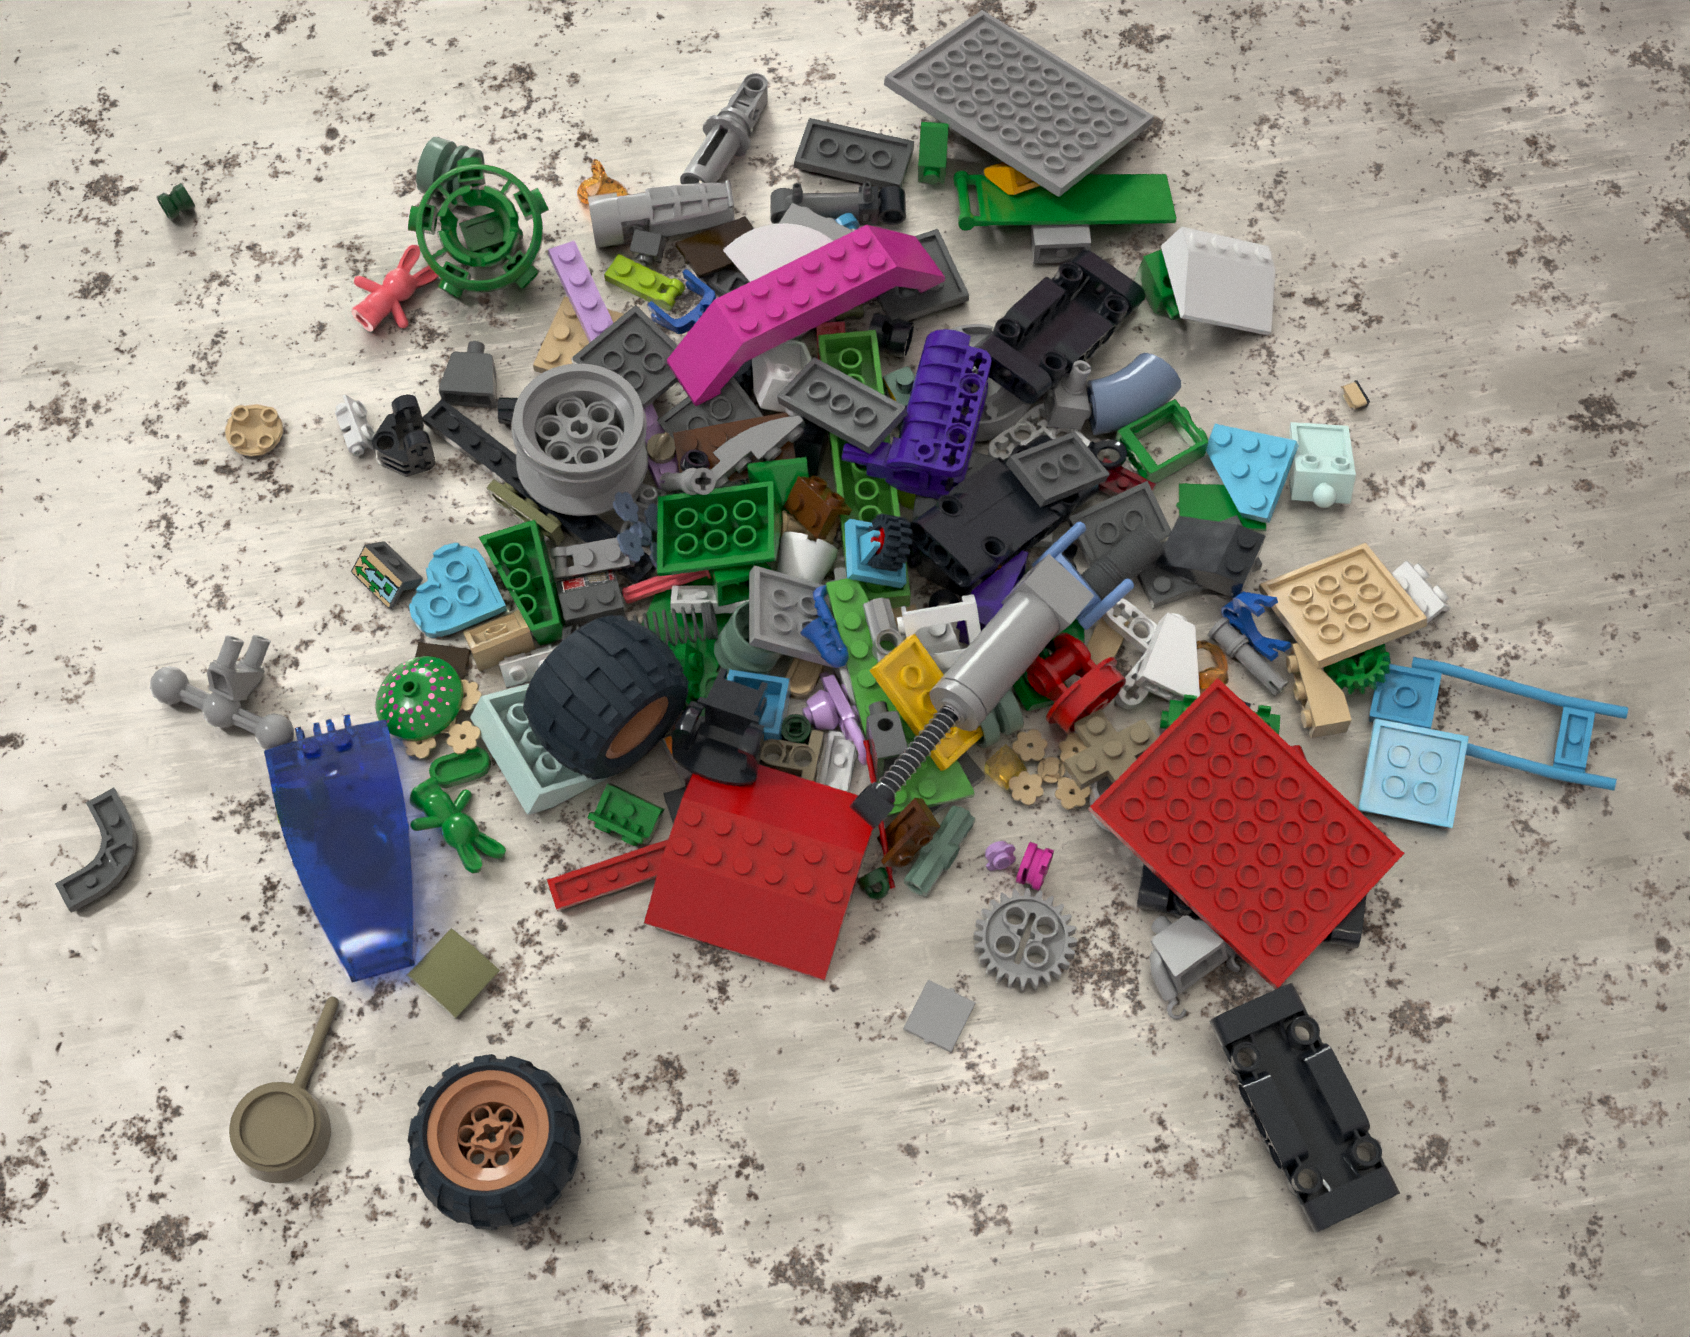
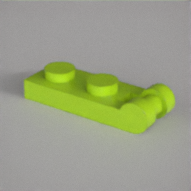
M620 254L617 255L604 274L605 281L648 302L652 301L658 307L667 311L673 308L676 303L675 298L681 296L686 289L680 280L670 279Z

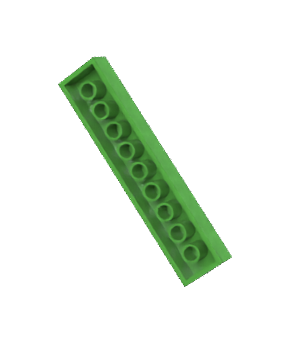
M876 330L818 335L820 361L884 395ZM828 431L835 492L845 499L844 502L852 509L850 515H838L840 518L839 525L844 566L846 567L845 523L849 519L872 523V520L876 519V516L881 513L900 517L897 489L889 485L885 478L868 476L866 465L843 461L844 445L851 443ZM890 434L882 442L891 443ZM907 562L905 563L907 584L902 588L859 581L868 600L889 598L892 609L903 606L909 607L911 593Z

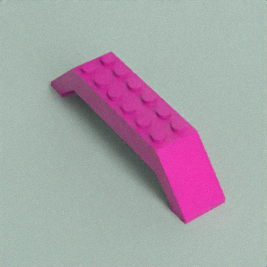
M865 225L713 300L668 357L667 364L696 407L721 394L720 390L746 361L896 286L918 289L922 293L944 282L945 276L916 236Z

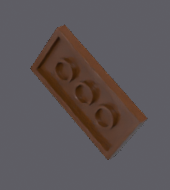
M784 412L673 432L679 473L683 472L680 467V461L687 451L696 449L704 452L708 456L709 470H711L720 462L713 452L724 443L754 426L790 416ZM786 442L780 448L782 452L773 461L796 458L794 442ZM755 455L750 458L752 463L760 462ZM748 467L740 473L734 472L728 478L729 483L749 480Z

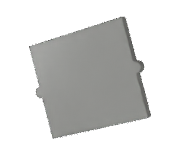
M928 980L903 1030L923 1039L925 1044L932 1043L951 1053L976 1002L955 993L954 988L947 989Z

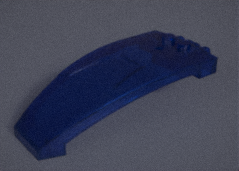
M350 714L343 715L345 727L343 729L336 730L332 719L325 720L327 733H322L320 723L316 722L313 723L315 736L306 738L301 726L296 727V741L265 750L264 754L279 823L295 870L312 910L335 954L336 960L353 983L415 966L418 934L416 931L414 871L408 815L388 725L385 719L353 726Z

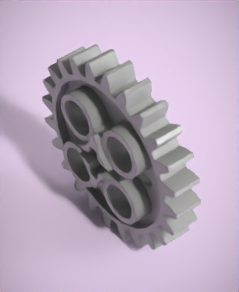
M1026 888L1024 896H1019L1018 891L1013 889L1012 898H1008L1002 892L1000 904L993 899L990 900L989 906L992 911L984 908L981 910V916L985 920H976L975 927L981 931L974 932L973 939L980 941L975 944L974 952L983 953L979 957L978 962L979 964L989 963L986 968V974L988 975L996 971L997 983L1005 977L1008 979V988H1011L1015 982H1019L1021 991H1024L1026 983H1031L1033 989L1037 990L1040 980L1048 987L1051 982L1050 975L1059 980L1062 974L1059 968L1069 969L1070 963L1067 959H1074L1075 951L1071 947H1075L1077 944V939L1070 936L1075 934L1076 926H1067L1072 916L1071 914L1061 915L1064 909L1063 904L1056 907L1052 906L1054 896L1044 901L1042 900L1041 890H1039L1035 897H1032L1029 888ZM1034 914L1036 918L1033 922L1020 964H1015L1014 961L1019 951L1020 942L1024 936L1029 916ZM1011 915H1017L1023 922L1013 925L1006 918ZM1048 925L1052 928L1053 932L1043 935L1037 930V927ZM1003 943L1009 944L1013 951L1004 954L999 952L997 946ZM1036 953L1041 955L1044 961L1034 964L1028 960L1027 956Z

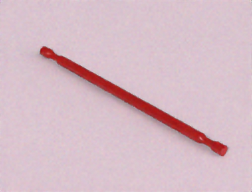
M863 740L867 754L866 760L870 782H877L873 758L870 753L869 740ZM883 820L878 827L883 856H885L889 852ZM886 867L889 875L890 889L895 888L892 867Z

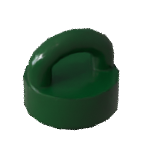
M879 867L857 879L861 891H866L867 895L874 900L883 899L890 889L887 880L889 875L885 867ZM880 883L882 889L879 892H875L873 886Z

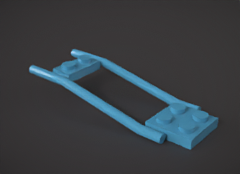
M1413 657L1411 668L1390 664V673L1385 674V683L1376 682L1377 689L1374 691L1369 715L1370 722H1374V719H1381L1431 729L1442 674L1563 707L1553 766L1470 743L1467 744L1466 755L1550 779L1615 790L1616 778L1585 773L1595 714L1626 719L1628 707L1565 696L1449 663Z

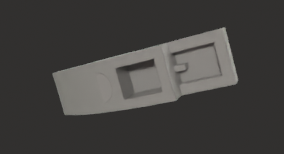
M800 416L771 420L738 434L713 452L720 460L711 469L716 479L714 489L725 487L729 483L728 478L734 472L740 473L747 468V464L752 463L750 458L754 455L760 462H765L766 460L773 461L782 452L780 448L786 442L790 441L792 443L804 433L802 429L806 426L804 420Z

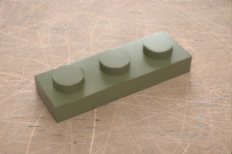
M493 479L486 487L494 502L524 523L535 519L544 537L555 545L559 546L565 539L560 528L562 523L550 513L547 516L541 513L536 503L529 498H526L524 501L508 483L502 485Z

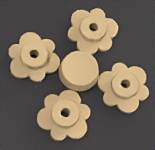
M461 680L463 684V700L460 710L463 709L469 712L472 710L473 705L478 703L482 694L478 691L479 686L476 682L469 683L467 680ZM457 717L454 718L448 727L440 732L441 734L449 733L450 737L447 739V744L453 747V751L458 755L464 754L468 749H475L477 746L476 740L481 736V730L477 726H472L470 721H464L461 725L457 724ZM435 736L421 741L403 740V744L407 748V755L410 757L416 755L419 759L427 758L430 750L434 749L437 745L434 739Z
M1031 729L1027 733L1019 732L1017 740L1012 744L1013 752L1021 755V759L1024 762H1028L1031 759L1040 762L1037 767L1038 774L1030 775L1028 772L1022 771L1019 777H1012L1009 780V788L1013 791L1012 798L1016 801L1021 800L1024 805H1033L1036 798L1043 795L1042 781L1047 784L1058 782L1055 797L1061 800L1062 807L1067 810L1073 809L1075 806L1083 807L1086 803L1085 798L1090 795V787L1087 786L1080 790L1073 779L1063 777L1065 773L1064 760L1087 749L1079 735L1071 733L1066 737V741L1059 743V750L1062 751L1059 760L1055 757L1044 758V749L1047 748L1048 743L1045 739H1041L1040 731Z

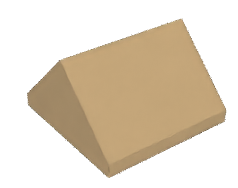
M519 610L463 631L479 672L498 665L499 661L504 660L506 656L526 654L535 650L529 627Z

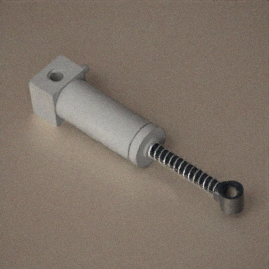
M1050 554L1044 557L1023 576L1001 602L1003 607L932 688L930 699L938 713L934 714V719H930L929 724L924 726V730L919 732V736L914 738V742H910L909 747L905 748L904 753L900 754L899 759L895 760L894 765L890 766L889 771L884 773V777L879 779V783H870L852 802L850 808L873 829L876 828L894 808L896 792L901 791V786L906 785V780L911 779L912 773H916L917 768H921V763L926 762L927 756H931L930 752L936 749L935 746L941 743V739H945V734L950 733V728L956 726L966 731L976 730L1047 644L1075 620L1094 595Z

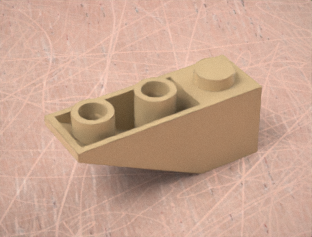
M1298 643L1293 644L1289 655L1286 656V666L1289 674L1293 673L1295 679L1293 691L1295 699L1301 701L1303 708L1301 711L1303 727L1305 729L1308 728L1311 738L1346 733L1352 719L1344 692L1322 669H1317Z

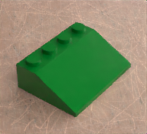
M774 481L716 488L705 495L680 493L659 496L657 514L658 577L776 561L782 528V499Z

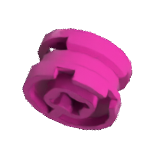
M1030 842L1023 856L1016 877V883L1030 884L1032 889L1039 891L1050 867L1054 850L1050 848L1043 850L1038 848L1037 844Z

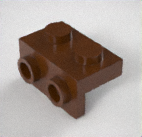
M798 476L784 507L816 539L825 540L837 515H850L852 509L844 502L845 499L841 495L833 492L827 486L828 483L823 478L818 476H812L811 478Z
M914 798L886 827L889 852L881 859L883 866L905 867L911 863L913 856L921 847L931 842L933 835L940 829L941 826L923 798ZM879 835V836L877 837V840H878V842L880 843V845L882 846V844H881V839H880V835Z

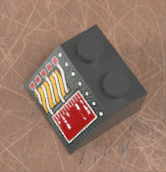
M615 570L556 582L566 627L572 625L576 631L577 624L582 627L587 622L589 623L601 617L610 615L626 616Z

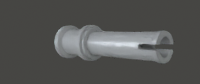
M689 468L682 473H664L661 475L660 480H665V483H659L664 491L682 490L689 495H705L713 491L716 479L713 472L707 468Z
M1227 617L1222 618L1214 625L1207 636L1210 639H1215L1226 650L1225 654L1228 657H1236L1274 696L1278 695L1284 689L1283 686L1286 687L1289 682L1248 644L1249 640L1245 634L1240 635L1229 624L1230 620Z

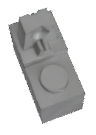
M1089 224L1031 225L1030 238L1033 264L1070 262L1081 251H1090L1091 249Z

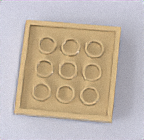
M1366 543L1259 584L1261 595L1277 597L1278 603L1271 608L1317 669L1427 627V617Z

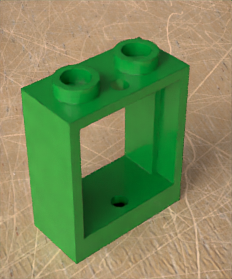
M1176 399L1119 429L1116 436V441L1121 442L1126 447V461L1136 474L1155 484L1204 457L1208 446V437L1205 431L1194 424L1187 408L1181 407ZM1170 422L1190 448L1157 465L1139 439Z

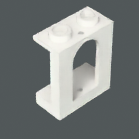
M974 594L962 596V602L943 606L906 611V606L901 607L903 617H897L899 633L901 636L906 635V638L915 634L916 631L923 627L962 620L966 621L969 645L981 632ZM967 648L930 654L939 669L950 668Z

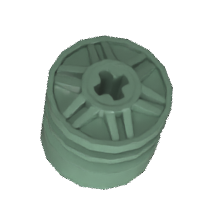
M431 138L424 147L419 159L416 174L417 189L425 194L428 188L440 176L454 168H458L457 161L460 159L481 157L483 164H485L484 154L481 150L469 148L466 145L457 147L455 142L444 138ZM457 177L442 186L449 194L461 188ZM480 186L472 187V188H473V189H476V190H479ZM438 190L433 197L440 198L443 194ZM464 201L458 204L461 206H468Z
M749 601L742 603L736 608L714 643V654L718 664L722 668L727 669L728 674L730 669L768 675L782 655L781 653L749 645Z

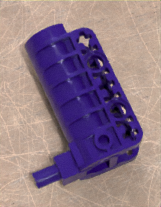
M941 329L928 334L906 408L907 415L903 419L899 437H893L892 444L881 442L871 454L852 444L846 443L843 448L842 460L866 465L868 476L885 478L889 485L907 493L934 499L948 495L949 491H945V486L948 483L949 477H954V488L965 480L988 395V377L991 368L990 354L986 350L971 347V336L960 331ZM976 359H981L982 363L979 366L978 374L973 373L974 362ZM976 384L979 389L976 393L972 394L971 387ZM968 406L969 413L964 416L961 411L964 407ZM963 434L966 438L963 443L958 444V436ZM956 456L955 464L953 466L948 463L950 457Z

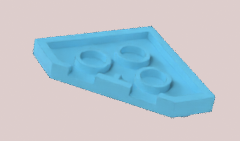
M1215 424L1208 440L1206 452L1240 515L1243 518L1270 523L1293 463L1294 455L1299 447L1297 441Z

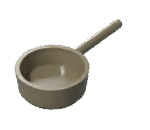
M334 996L326 1000L294 1083L271 1082L256 1087L241 1099L232 1114L229 1125V1137L234 1153L241 1166L250 1175L259 1180L269 1183H285L301 1178L318 1165L327 1151L331 1137L329 1115L321 1101L306 1091L305 1088L339 1005L338 998Z

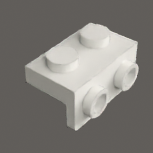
M1405 561L1391 573L1427 617V623L1440 612H1447L1451 609L1446 603L1449 599L1447 594L1438 585L1434 588L1426 580L1430 575L1419 563L1414 566L1412 563Z

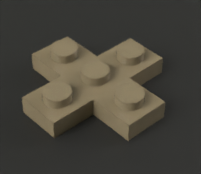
M1099 709L1074 723V730L1087 749L1064 760V767L1080 790L1108 776L1113 784L1158 737L1145 719L1117 732L1103 711Z

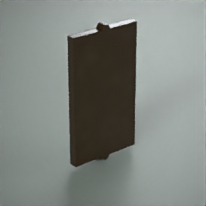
M744 216L678 241L675 247L685 259L684 263L686 265L689 264L700 279L734 266L735 264L723 249L741 235L753 230L754 227Z

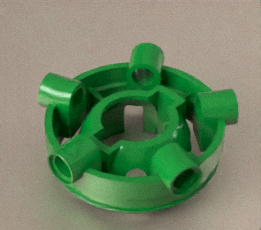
M481 157L458 160V168H454L440 176L428 188L420 205L411 206L408 231L416 232L420 251L431 269L441 278L437 287L460 298L464 290L477 293L493 292L504 289L514 283L521 289H524L540 272L533 264L539 255L543 241L541 214L549 210L540 190L537 187L530 191L520 179L510 172L495 166L484 165ZM484 173L493 174L507 180L502 190L484 185L486 184ZM457 177L461 188L449 194L442 186ZM484 185V190H476L472 188ZM512 185L519 190V192L513 195L526 221L533 218V235L526 254L519 250L513 257L511 256L517 249L516 244L519 239V216L514 204L506 196ZM438 190L446 197L439 212L435 205H429ZM462 201L470 208L475 206L491 208L501 217L504 224L502 240L506 244L503 247H499V251L495 254L490 251L487 253H474L463 247L460 243L456 230L458 218L452 211ZM437 219H439L441 231H438L437 235L443 248L431 255L424 233L434 235ZM447 253L458 263L468 267H491L496 264L500 266L509 260L502 267L506 274L493 279L479 281L470 280L471 274L448 261L445 262L443 267L436 261Z

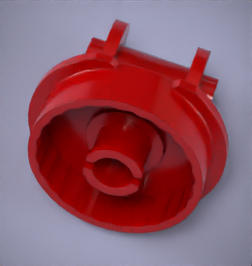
M1063 632L1054 638L1055 651L1051 656L1045 659L1037 656L1026 672L1028 681L1038 694L1054 702L1046 715V721L1049 724L1057 723L1067 734L1075 732L1074 723L1099 709L1103 710L1122 690L1126 679L1115 668L1117 660L1114 657L1106 658L1096 665L1091 659V653L1086 645L1078 638ZM1074 674L1081 677L1069 688L1064 685V682Z

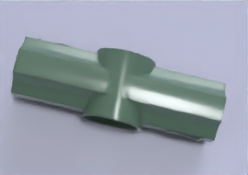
M953 805L940 824V829L933 835L931 842L921 847L920 856L904 879V884L912 892L919 896L927 897L944 870L947 871L951 867L960 851L961 843L976 820L968 810L961 806Z

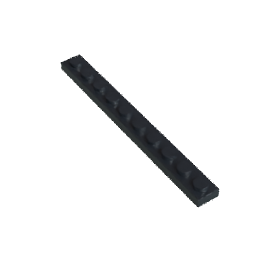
M443 399L422 417L426 426L502 484L508 483L523 500L529 498L538 505L541 513L546 516L548 513L555 516L562 523L560 528L581 544L616 538L620 534L597 515H566L550 510L534 500L525 490L519 479L516 467V454ZM645 552L640 557V560L634 563L633 567L616 569V571L634 584L645 581L656 570L650 556Z

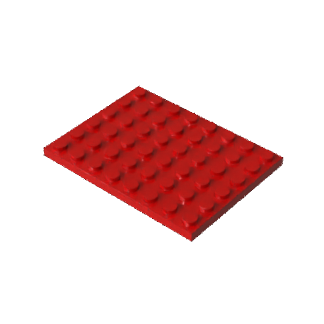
M1219 678L1088 808L1108 830L1274 989H1278L1405 854Z

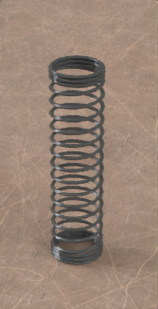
M712 602L700 604L704 628L703 638L696 622L694 605H691L694 622V640L688 629L685 608L681 607L685 629L684 642L678 629L675 609H671L675 626V643L671 639L666 611L663 609L662 616L666 631L665 643L668 645V641H670L672 646L675 647L678 638L684 644L687 642V636L692 643H695L697 635L702 642L705 641L706 636L708 640L717 639L718 627ZM653 611L656 635L661 639L657 614ZM644 612V626L649 629L647 614ZM634 614V616H633L634 621H636L637 623H639V622H638L637 615ZM577 624L576 630L580 628L579 624ZM572 625L563 627L562 640L575 631Z

